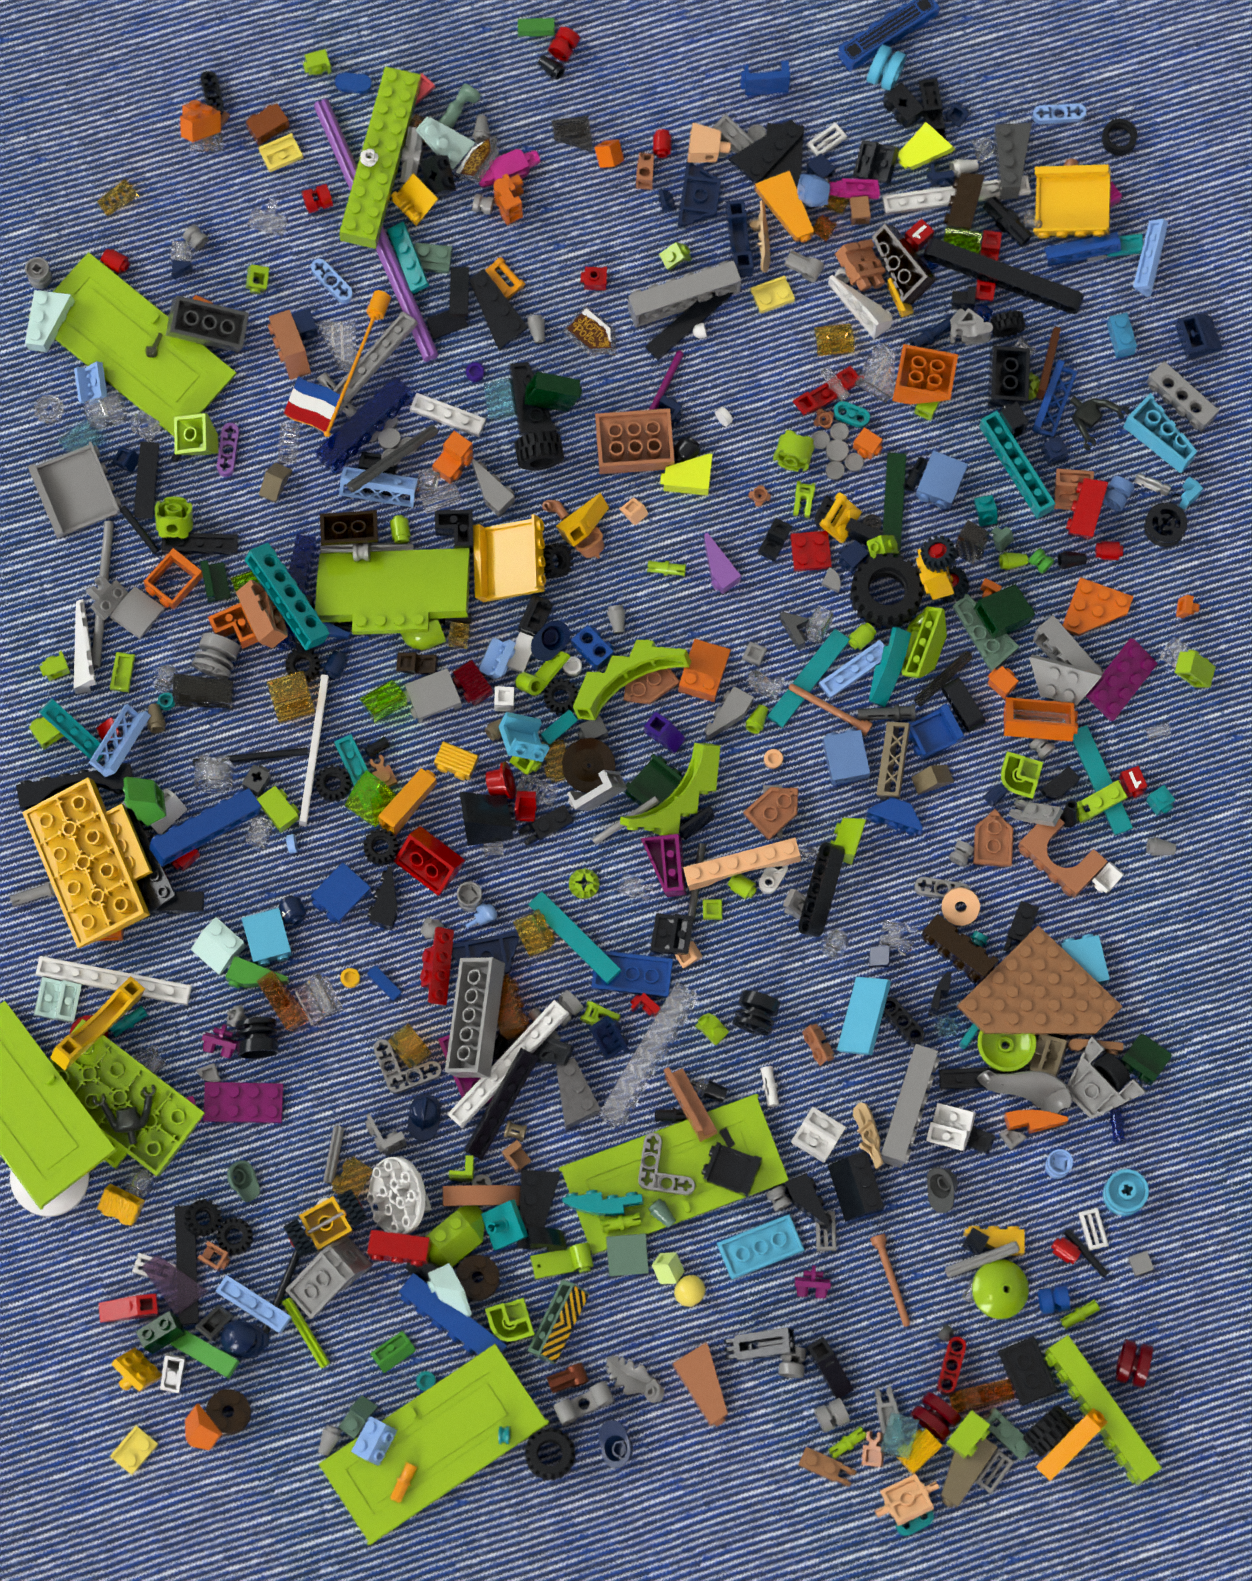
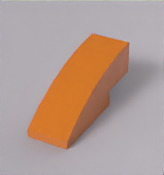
M1017 1110L1006 1112L1004 1115L1007 1130L1027 1126L1029 1134L1066 1125L1069 1121L1066 1116L1043 1110Z

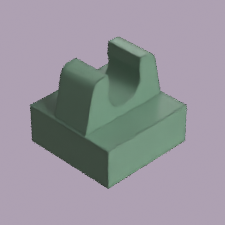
M996 526L991 531L995 548L1000 552L1014 541L1012 530L1007 526L1003 530Z

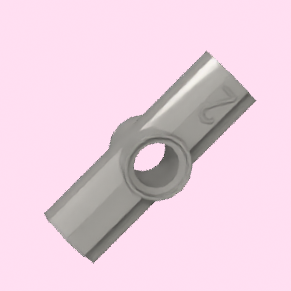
M408 127L406 145L403 147L401 158L403 163L401 183H406L413 173L418 177L419 165L422 162L423 138L416 132L417 128Z

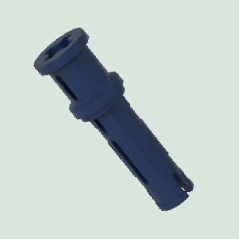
M955 313L933 328L923 330L922 334L917 337L910 338V345L922 348L928 344L932 345L935 339L951 330L950 319Z

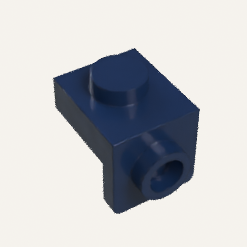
M930 163L929 169L926 170L927 180L931 181V187H947L954 183V170L935 172L934 163Z
M663 395L659 401V408L670 409V414L672 415L671 426L673 427L683 417L682 406L674 398Z

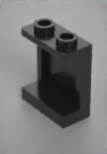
M717 1142L716 1146L712 1145L708 1155L711 1157L709 1164L705 1163L701 1173L704 1175V1181L748 1198L762 1163V1158L755 1155L753 1157L722 1145L720 1142Z

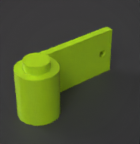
M560 651L554 658L545 661L535 675L527 672L520 673L515 681L516 687L530 695H539L571 656Z
M589 1243L576 1244L567 1250L530 1256L535 1279L579 1271V1274L588 1273L591 1271L590 1268L594 1267Z

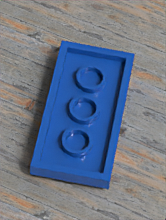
M603 951L621 969V972L607 984L593 970L591 989L637 995L645 993L647 996L668 998L673 959Z

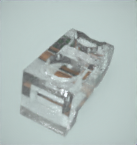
M222 132L196 142L189 141L190 155L198 154V152L222 150L224 148Z
M757 670L750 672L747 678L748 687L751 690L776 701L785 682V679L778 676L776 681L770 679Z

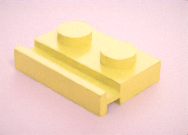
M292 133L258 147L269 173L303 159V155Z
M785 275L750 289L760 314L795 302V297Z
M135 1426L110 1457L128 1473L133 1475L155 1450L158 1443L139 1427Z

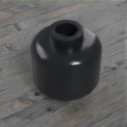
M690 436L681 437L673 448L676 454L674 458L679 462L696 458L701 451L699 448L700 444Z

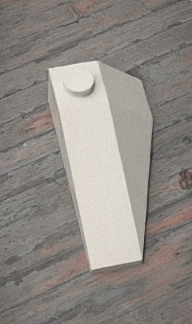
M831 275L829 277L828 285L873 339L892 326L893 317L888 310H884L882 306L835 276Z

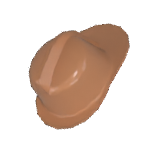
M595 526L589 536L574 547L586 558L595 556L599 559V553L605 548L603 534Z

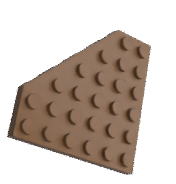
M1039 926L957 1005V1008L984 1034L1095 1035L1123 1007Z

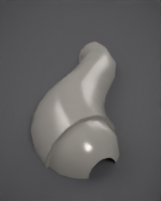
M987 1070L977 1077L980 1084L989 1091L1023 1097L1031 1101L1037 1108L1040 1107L1043 1111L1058 1113L1060 1110L1069 1108L1071 1105V1095L1069 1093L1071 1089L1061 1079L1044 1071L995 1074Z

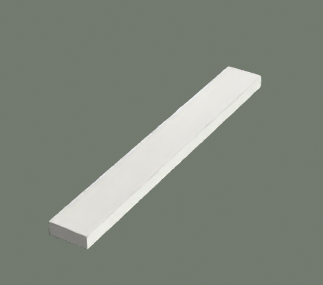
M1028 175L1022 176L1019 196L1031 194ZM998 179L983 181L978 202L987 201L994 196L1000 199ZM953 186L885 195L882 197L885 215L948 206L950 196H954L955 189Z
M323 674L320 681L299 826H307L329 680L328 675Z
M43 956L39 957L35 974L39 977L59 981L65 980L110 991H116L131 976L145 988L142 997L187 1006L192 989L191 985Z
M554 1000L496 1061L491 1068L490 1078H481L447 1115L463 1128L496 1093L520 1048L522 1047L533 1053L569 1015L568 1011Z

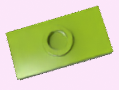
M116 652L110 690L129 693L136 657L134 654Z

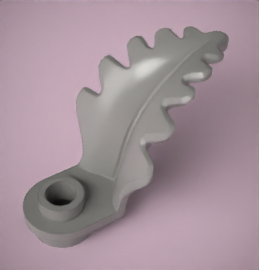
M614 1355L607 1357L606 1367H609L607 1373H612L609 1379L617 1378L614 1385L617 1388L624 1386V1394L641 1393L652 1403L660 1402L663 1399L664 1388L661 1387L656 1378L649 1376L643 1365H638L635 1368L632 1360H629L626 1364L623 1357L620 1358V1361L617 1355L615 1357Z

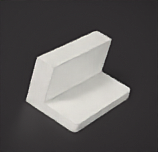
M169 789L163 791L166 816L151 824L158 834H162L187 810L180 799Z

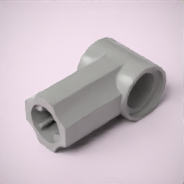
M793 250L788 254L784 266L801 273L802 277L810 282H816L824 268V264L816 258L809 259Z

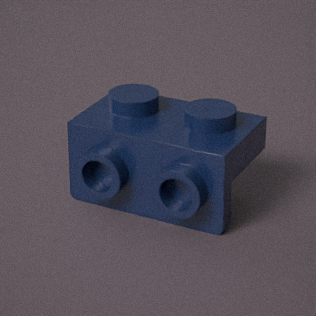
M607 1015L588 1027L602 1056L606 1060L622 1050L626 1054L630 1052L627 1046L629 1041L624 1034L621 1035L620 1030L622 1028L616 1019L613 1021Z

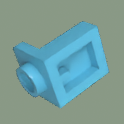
M1188 477L1182 486L1186 490L1181 495L1182 501L1179 504L1183 510L1187 509L1203 490L1199 482L1191 477Z

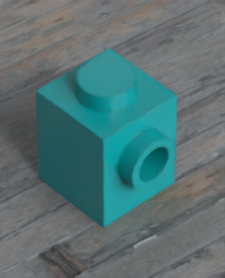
M1163 785L1149 794L1146 802L1158 816L1161 813L1166 814L1174 808L1175 798L1166 786Z

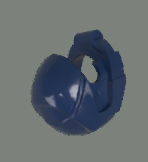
M237 1320L224 1325L221 1333V1344L223 1351L232 1357L252 1359L258 1357L265 1348L269 1347V1335L265 1334L258 1325ZM257 1335V1343L254 1348L250 1349Z

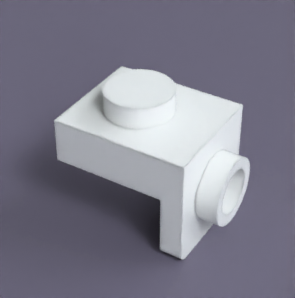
M1109 862L1092 880L1095 883L1094 887L1101 893H1108L1124 876V873Z

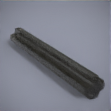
M967 650L964 651L914 698V702L918 706H922L941 686L945 685L972 660L973 656Z

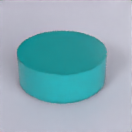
M429 1371L421 1372L416 1378L417 1387L425 1392L436 1384L434 1374Z

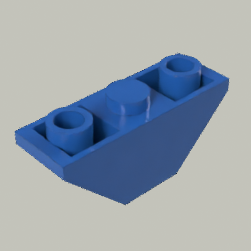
M893 797L869 808L866 814L869 821L879 824L881 822L887 824V827L898 830L899 828L905 830V833L911 836L921 835L923 829L911 803Z

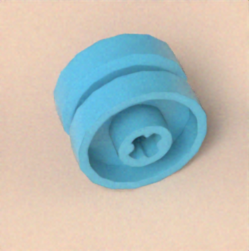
M882 44L870 67L867 82L876 85L881 81V88L887 91L893 89L902 73L907 54L897 51L892 56V48Z
M1130 1169L1119 1170L1112 1174L1104 1185L1103 1201L1108 1210L1114 1214L1130 1216L1138 1212L1147 1201L1149 1189L1145 1178L1137 1171ZM1122 1191H1127V1192H1128V1196H1127L1126 1193L1123 1194Z

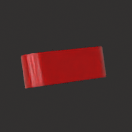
M953 1337L946 1348L937 1382V1389L942 1395H950L957 1385L966 1350V1342L961 1337ZM954 1342L960 1343L962 1350L959 1352L954 1351L951 1344ZM949 1361L955 1362L957 1369L954 1371L948 1370L946 1363ZM948 1380L952 1388L950 1390L943 1389L941 1382Z

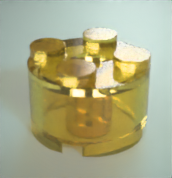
M409 1023L387 1040L398 1054L401 1053L399 1056L409 1069L414 1068L432 1054Z

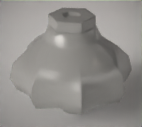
M427 918L424 920L420 932L426 939H434L435 928H444V925L439 919Z
M234 1005L227 1012L226 1020L228 1027H236L235 1023L237 1021L247 1019L244 1015V1008L241 1005Z

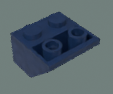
M1192 314L1178 318L1175 327L1187 360L1223 350L1210 315Z

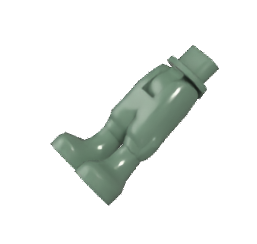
M464 83L456 99L448 105L445 114L438 122L452 129L462 113L463 105L466 102L477 103L482 95L472 86Z

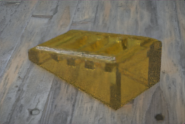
M124 179L96 202L104 213L109 216L134 200L139 194L130 182ZM127 188L129 194H126L124 189ZM119 192L123 196L122 199H120V197L117 195ZM113 196L117 200L116 204L111 199ZM105 201H108L112 206L110 209L105 204Z

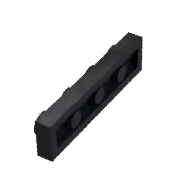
M189 533V536L183 539L179 537L162 538L161 551L169 553L174 548L179 553L237 555L238 535Z

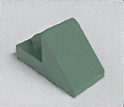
M361 1395L350 1407L349 1413L338 1428L355 1439L365 1426L369 1416L373 1415L378 1406Z

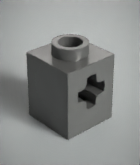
M600 715L597 716L596 720H588L580 724L579 732H577L580 739L594 738L601 741L608 737V731Z
M253 764L242 782L243 789L249 788L254 795L260 797L271 780L269 770L262 765L258 767ZM259 776H260V777H261V781H260V780H257V781L255 782V781H254V778H257V779H258Z

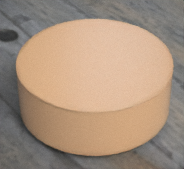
M770 749L765 753L764 764L768 768L777 769L782 765L783 755L779 750Z

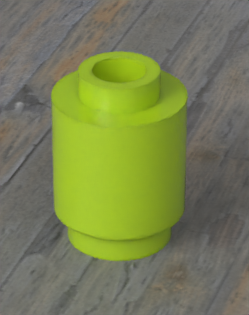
M403 515L394 516L390 520L392 540H394L395 544H406L410 541L409 538L411 537L408 518H405Z
M866 622L848 636L850 639L848 643L853 649L862 650L875 638L874 636L877 632L872 625Z
M742 874L732 876L727 884L731 887L730 890L744 899L752 898L757 891V888H755L756 883Z

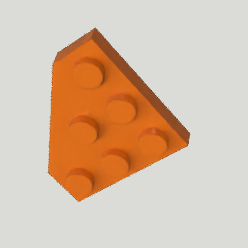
M1080 577L1062 626L1068 633L1081 636L1092 629H1097L1115 619L1127 616L1134 596Z

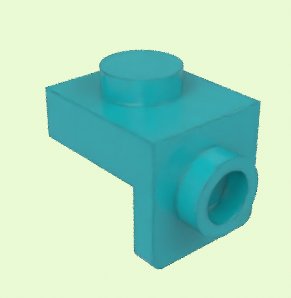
M988 495L974 498L979 526L996 524L998 522L997 507L993 496Z

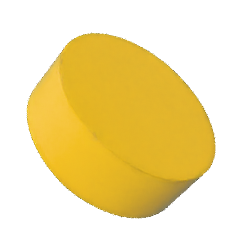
M354 968L343 970L340 976L341 983L346 988L356 987L360 982L358 971Z

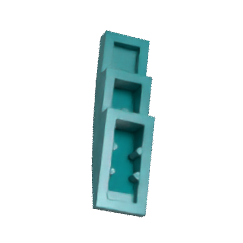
M899 627L892 628L889 646H884L880 665H875L869 702L881 707L886 706L904 663L911 636L910 632Z

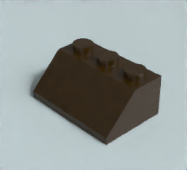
M961 173L959 178L955 177L953 184L955 193L954 196H950L948 206H951L950 212L945 214L943 221L946 224L945 230L967 235L972 226L985 175Z
M377 510L320 514L321 546L378 542Z

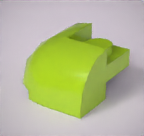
M429 619V632L400 633L407 646L421 651L446 642L438 619Z
M1007 751L1001 769L1003 785L1014 794L1033 799L1043 762Z
M524 1298L485 1309L490 1327L494 1335L500 1340L513 1342L535 1335Z

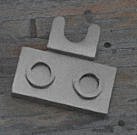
M99 576L94 580L98 589L92 586L86 588V592L95 600L90 608L102 620H105L128 592L117 580L110 584L103 576Z

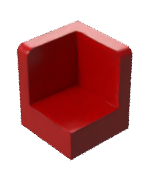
M517 791L514 808L515 820L534 822L537 809L536 792Z

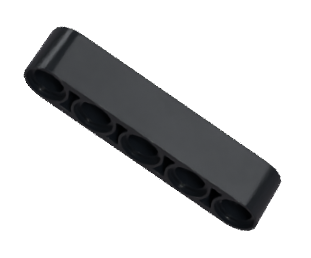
M824 842L819 848L798 929L802 934L813 937H820L823 934L845 855V850L840 845Z

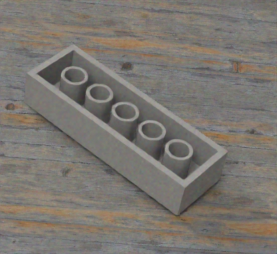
M723 261L716 267H705L701 272L695 274L690 272L685 274L683 278L677 280L672 278L667 280L665 284H654L646 290L633 291L628 295V310L636 328L684 312L696 301H707L713 297L711 292H715L716 296H722L728 292H732V295L738 294L741 288V278L734 261Z
M493 957L460 958L445 1073L457 1078H490L505 969V963Z
M915 1044L882 1148L881 1156L883 1163L901 1168L903 1163L907 1164L911 1153V1149H908V1147L913 1145L917 1134L914 1127L919 1126L923 1112L919 1111L920 1108L924 1109L929 1094L925 1092L931 1088L934 1079L931 1073L936 1071L940 1057H937V1050Z

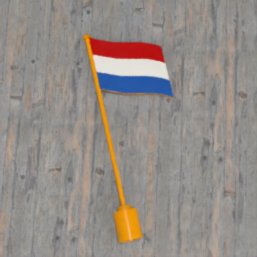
M376 290L372 295L366 310L371 320L341 395L327 387L308 382L298 376L283 412L287 417L324 432L325 437L331 435V428L374 320L384 318L391 300V296L388 293Z

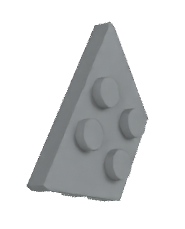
M1033 654L1030 657L1040 696L1061 702L1074 703L1076 706L1103 674Z

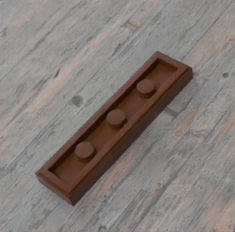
M1057 326L1053 328L1036 395L1041 400L1044 399L1061 331V327Z

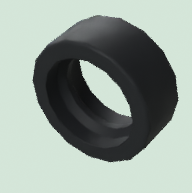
M1118 118L1111 120L1106 124L1102 133L1103 147L1108 153L1116 156L1130 153L1137 141L1138 132L1136 127L1126 119ZM1116 128L1127 131L1130 134L1129 143L1124 146L1113 144L1109 140L1110 131Z
M1104 1053L1093 1064L1116 1090H1120L1130 1080V1075L1125 1066L1110 1053Z

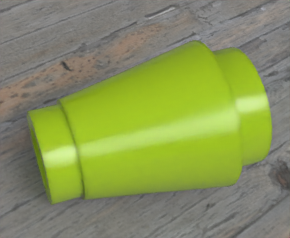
M1004 552L999 555V566L1006 571L1028 564L1027 554Z
M759 704L746 720L745 727L749 732L759 734L763 730L768 712L766 706Z

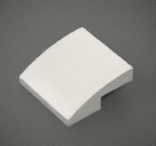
M937 1103L933 1122H930L926 1141L964 1151L976 1112Z
M812 1107L791 1143L825 1163L846 1127Z

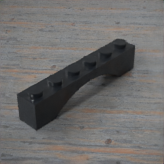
M121 763L116 773L107 777L103 776L98 770L90 772L89 770L78 771V774L70 775L69 773L60 774L57 778L43 777L40 778V781L35 782L31 780L22 781L21 784L16 785L20 809L24 812L88 777L95 781L97 787L107 789L115 794L124 793L123 778L134 777L130 764Z

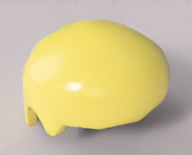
M687 1275L677 1282L674 1295L682 1306L693 1307L704 1298L706 1288L704 1282L698 1276Z

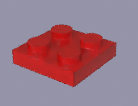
M827 531L790 534L794 572L832 568Z

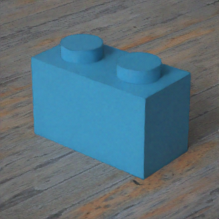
M1128 313L1109 316L1107 327L1116 358L1134 355L1137 344Z

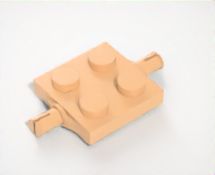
M914 1474L880 1491L885 1506L874 1510L875 1514L879 1518L889 1513L897 1525L900 1526L934 1509L929 1493L939 1489L936 1481L925 1486L920 1482L917 1475Z

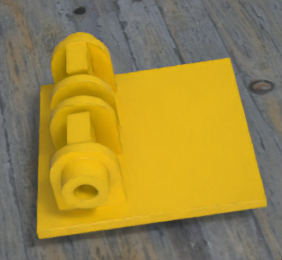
M414 173L398 193L395 191L391 194L393 203L416 226L438 200Z

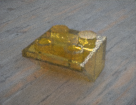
M304 671L267 681L279 723L316 712Z

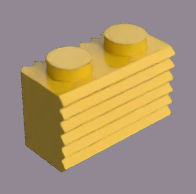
M443 741L434 760V765L442 773L450 772L457 779L463 781L465 779L470 780L478 763L479 756Z
M109 1184L104 1189L97 1210H100L105 1216L115 1217L124 1225L132 1226L138 1220L145 1200L115 1185Z
M919 1429L911 1437L913 1441L909 1445L904 1443L897 1450L899 1454L896 1458L912 1475L942 1448V1444L928 1429H925L923 1432Z

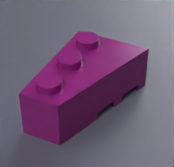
M679 834L640 838L666 896L686 895L682 839Z

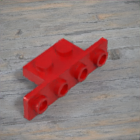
M436 927L433 946L426 948L422 955L421 987L429 988L428 1003L447 1005L454 930Z

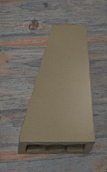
M986 1438L984 1441L979 1439L976 1443L978 1449L971 1457L967 1455L964 1459L954 1451L940 1498L943 1499L942 1503L952 1509V1507L957 1508L998 1448V1446Z

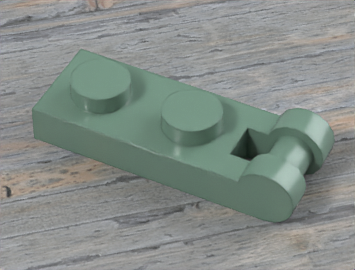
M993 1407L989 1411L990 1414L983 1418L990 1424L988 1430L1021 1461L1029 1453L1031 1447L1023 1440L1024 1435ZM995 1420L1000 1422L996 1428L992 1425Z

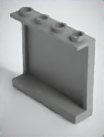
M91 441L88 442L89 445L36 466L35 464L28 466L57 539L121 514L119 510L122 507L118 497L114 498L112 493L115 490L111 479L107 481L105 474L108 471L104 462H99L98 456H101L97 445L93 446Z

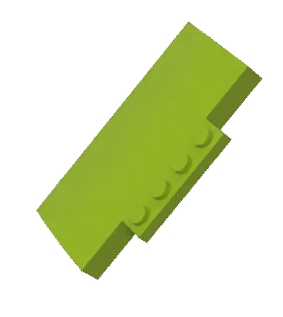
M470 548L370 552V561H365L364 559L354 561L353 552L319 553L315 610L322 623L352 622L353 635L429 632V619L468 617Z
M82 1019L76 1026V1028L73 1030V1032L77 1030L79 1027H81L86 1021ZM104 1035L66 1070H63L52 1059L50 1060L117 1150L105 1159L115 1169L119 1167L129 1154L154 1175L160 1177L205 1114V1112ZM153 1084L156 1086V1092L152 1095V1107L147 1125L135 1131L137 1143L129 1144L128 1134L116 1133L112 1129L101 1106L94 1104L93 1097L96 1095L97 1100L102 1102V1094H105L106 1103L115 1118L117 1117L116 1110L128 1107H137V1111L141 1116L145 1103L143 1088L146 1086L147 1091L151 1093L153 1092Z

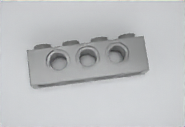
M1165 361L1149 375L1147 380L1149 388L1154 392L1157 391L1162 396L1164 402L1176 408L1175 410L1180 416L1186 417L1193 428L1199 429L1202 432L1217 417L1219 410ZM1164 383H1170L1172 387L1167 388L1164 386ZM1183 395L1186 400H1180L1177 396ZM1191 408H1198L1200 412L1195 413Z

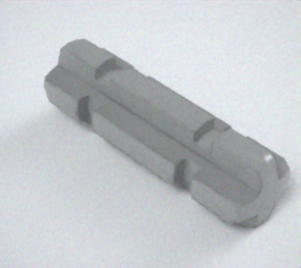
M1141 473L1137 474L1134 481L1136 484H1143L1144 487L1153 491H1160V494L1165 496L1171 490L1170 485L1166 483L1163 485L1161 481L1149 476L1145 477Z

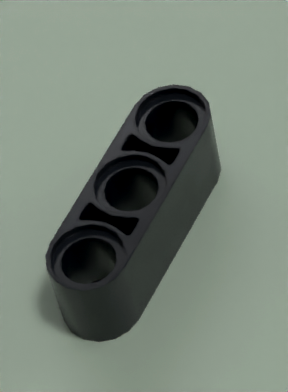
M956 678L941 686L944 696L968 733L986 724L983 714L960 678Z
M887 997L886 1004H892L895 1010L889 1012L884 1008V1018L911 1047H915V1044L921 1045L925 1036L923 1029L895 998ZM904 1018L908 1024L900 1026L897 1020ZM918 1033L920 1040H912L910 1034Z

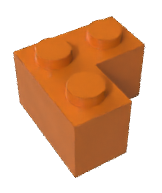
M191 100L190 103L182 105L183 115L180 116L182 138L190 142H196L221 132L220 111L212 106L201 103L199 100Z
M453 431L443 444L442 454L432 465L433 472L449 484L454 480L457 481L462 475L463 468L465 466L468 467L474 459L472 443L456 431Z
M241 603L208 617L214 634L226 637L235 633L242 649L258 642Z

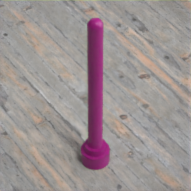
M677 351L649 410L658 409L659 401L665 394L684 355L682 351Z

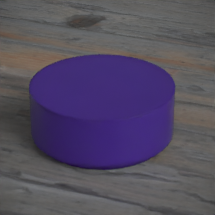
M477 362L470 363L466 368V377L472 382H479L483 379L485 374L484 367Z

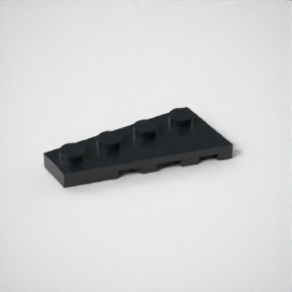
M791 119L730 157L729 161L756 184L804 134V131Z
M482 269L469 279L496 346L500 350L526 331L528 326L485 269Z
M529 362L510 363L509 369L519 436L537 431L557 432L547 408L525 404L526 386L534 377Z
M505 1021L495 1041L493 1059H499L526 1029ZM547 1037L533 1054L539 1057L536 1063L566 1066L574 1047Z
M521 1170L519 1212L526 1231L528 1227L545 1226L561 1172ZM528 1237L517 1241V1249H538L529 1247Z

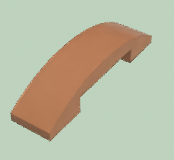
M442 1186L443 1206L501 1205L514 1199L517 1206H519L520 1186Z

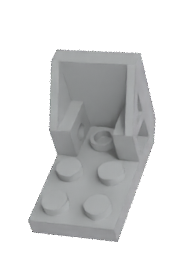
M346 1236L323 1249L285 1291L306 1315L313 1319L338 1292L347 1288L367 1272L373 1264Z

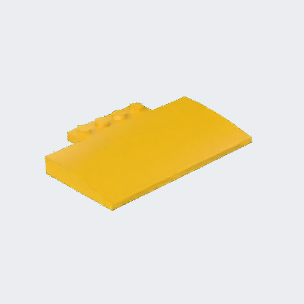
M88 777L22 812L77 948H82L150 916L136 881L153 872L124 804H120L107 811L95 781Z

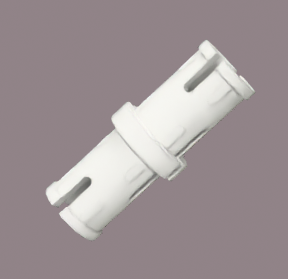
M773 1066L760 1068L763 1078L762 1089L765 1091L767 1107L780 1105L776 1089L778 1085L775 1083Z

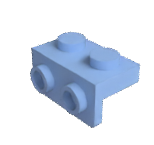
M96 361L86 368H74L80 403L95 405L107 398L103 362Z
M492 638L479 666L480 672L492 679L504 676L508 669V660L515 653L514 646L516 643L510 639L502 642Z
M369 1416L351 1452L379 1466L397 1430Z

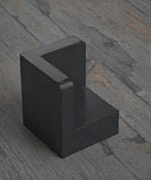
M969 286L967 292L953 291L951 309L967 310L969 308L973 311L976 287Z

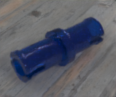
M1121 1105L1116 1107V1109L1110 1110L1109 1125L1112 1127L1113 1142H1118V1134L1120 1142L1125 1141L1123 1128L1125 1120L1122 1118Z

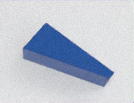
M329 622L323 623L327 626L330 633L328 637L350 639V633Z
M376 965L367 972V977L392 1001L402 993Z

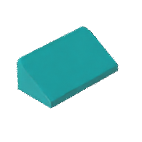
M570 710L565 712L541 733L543 743H553L577 722L578 719Z

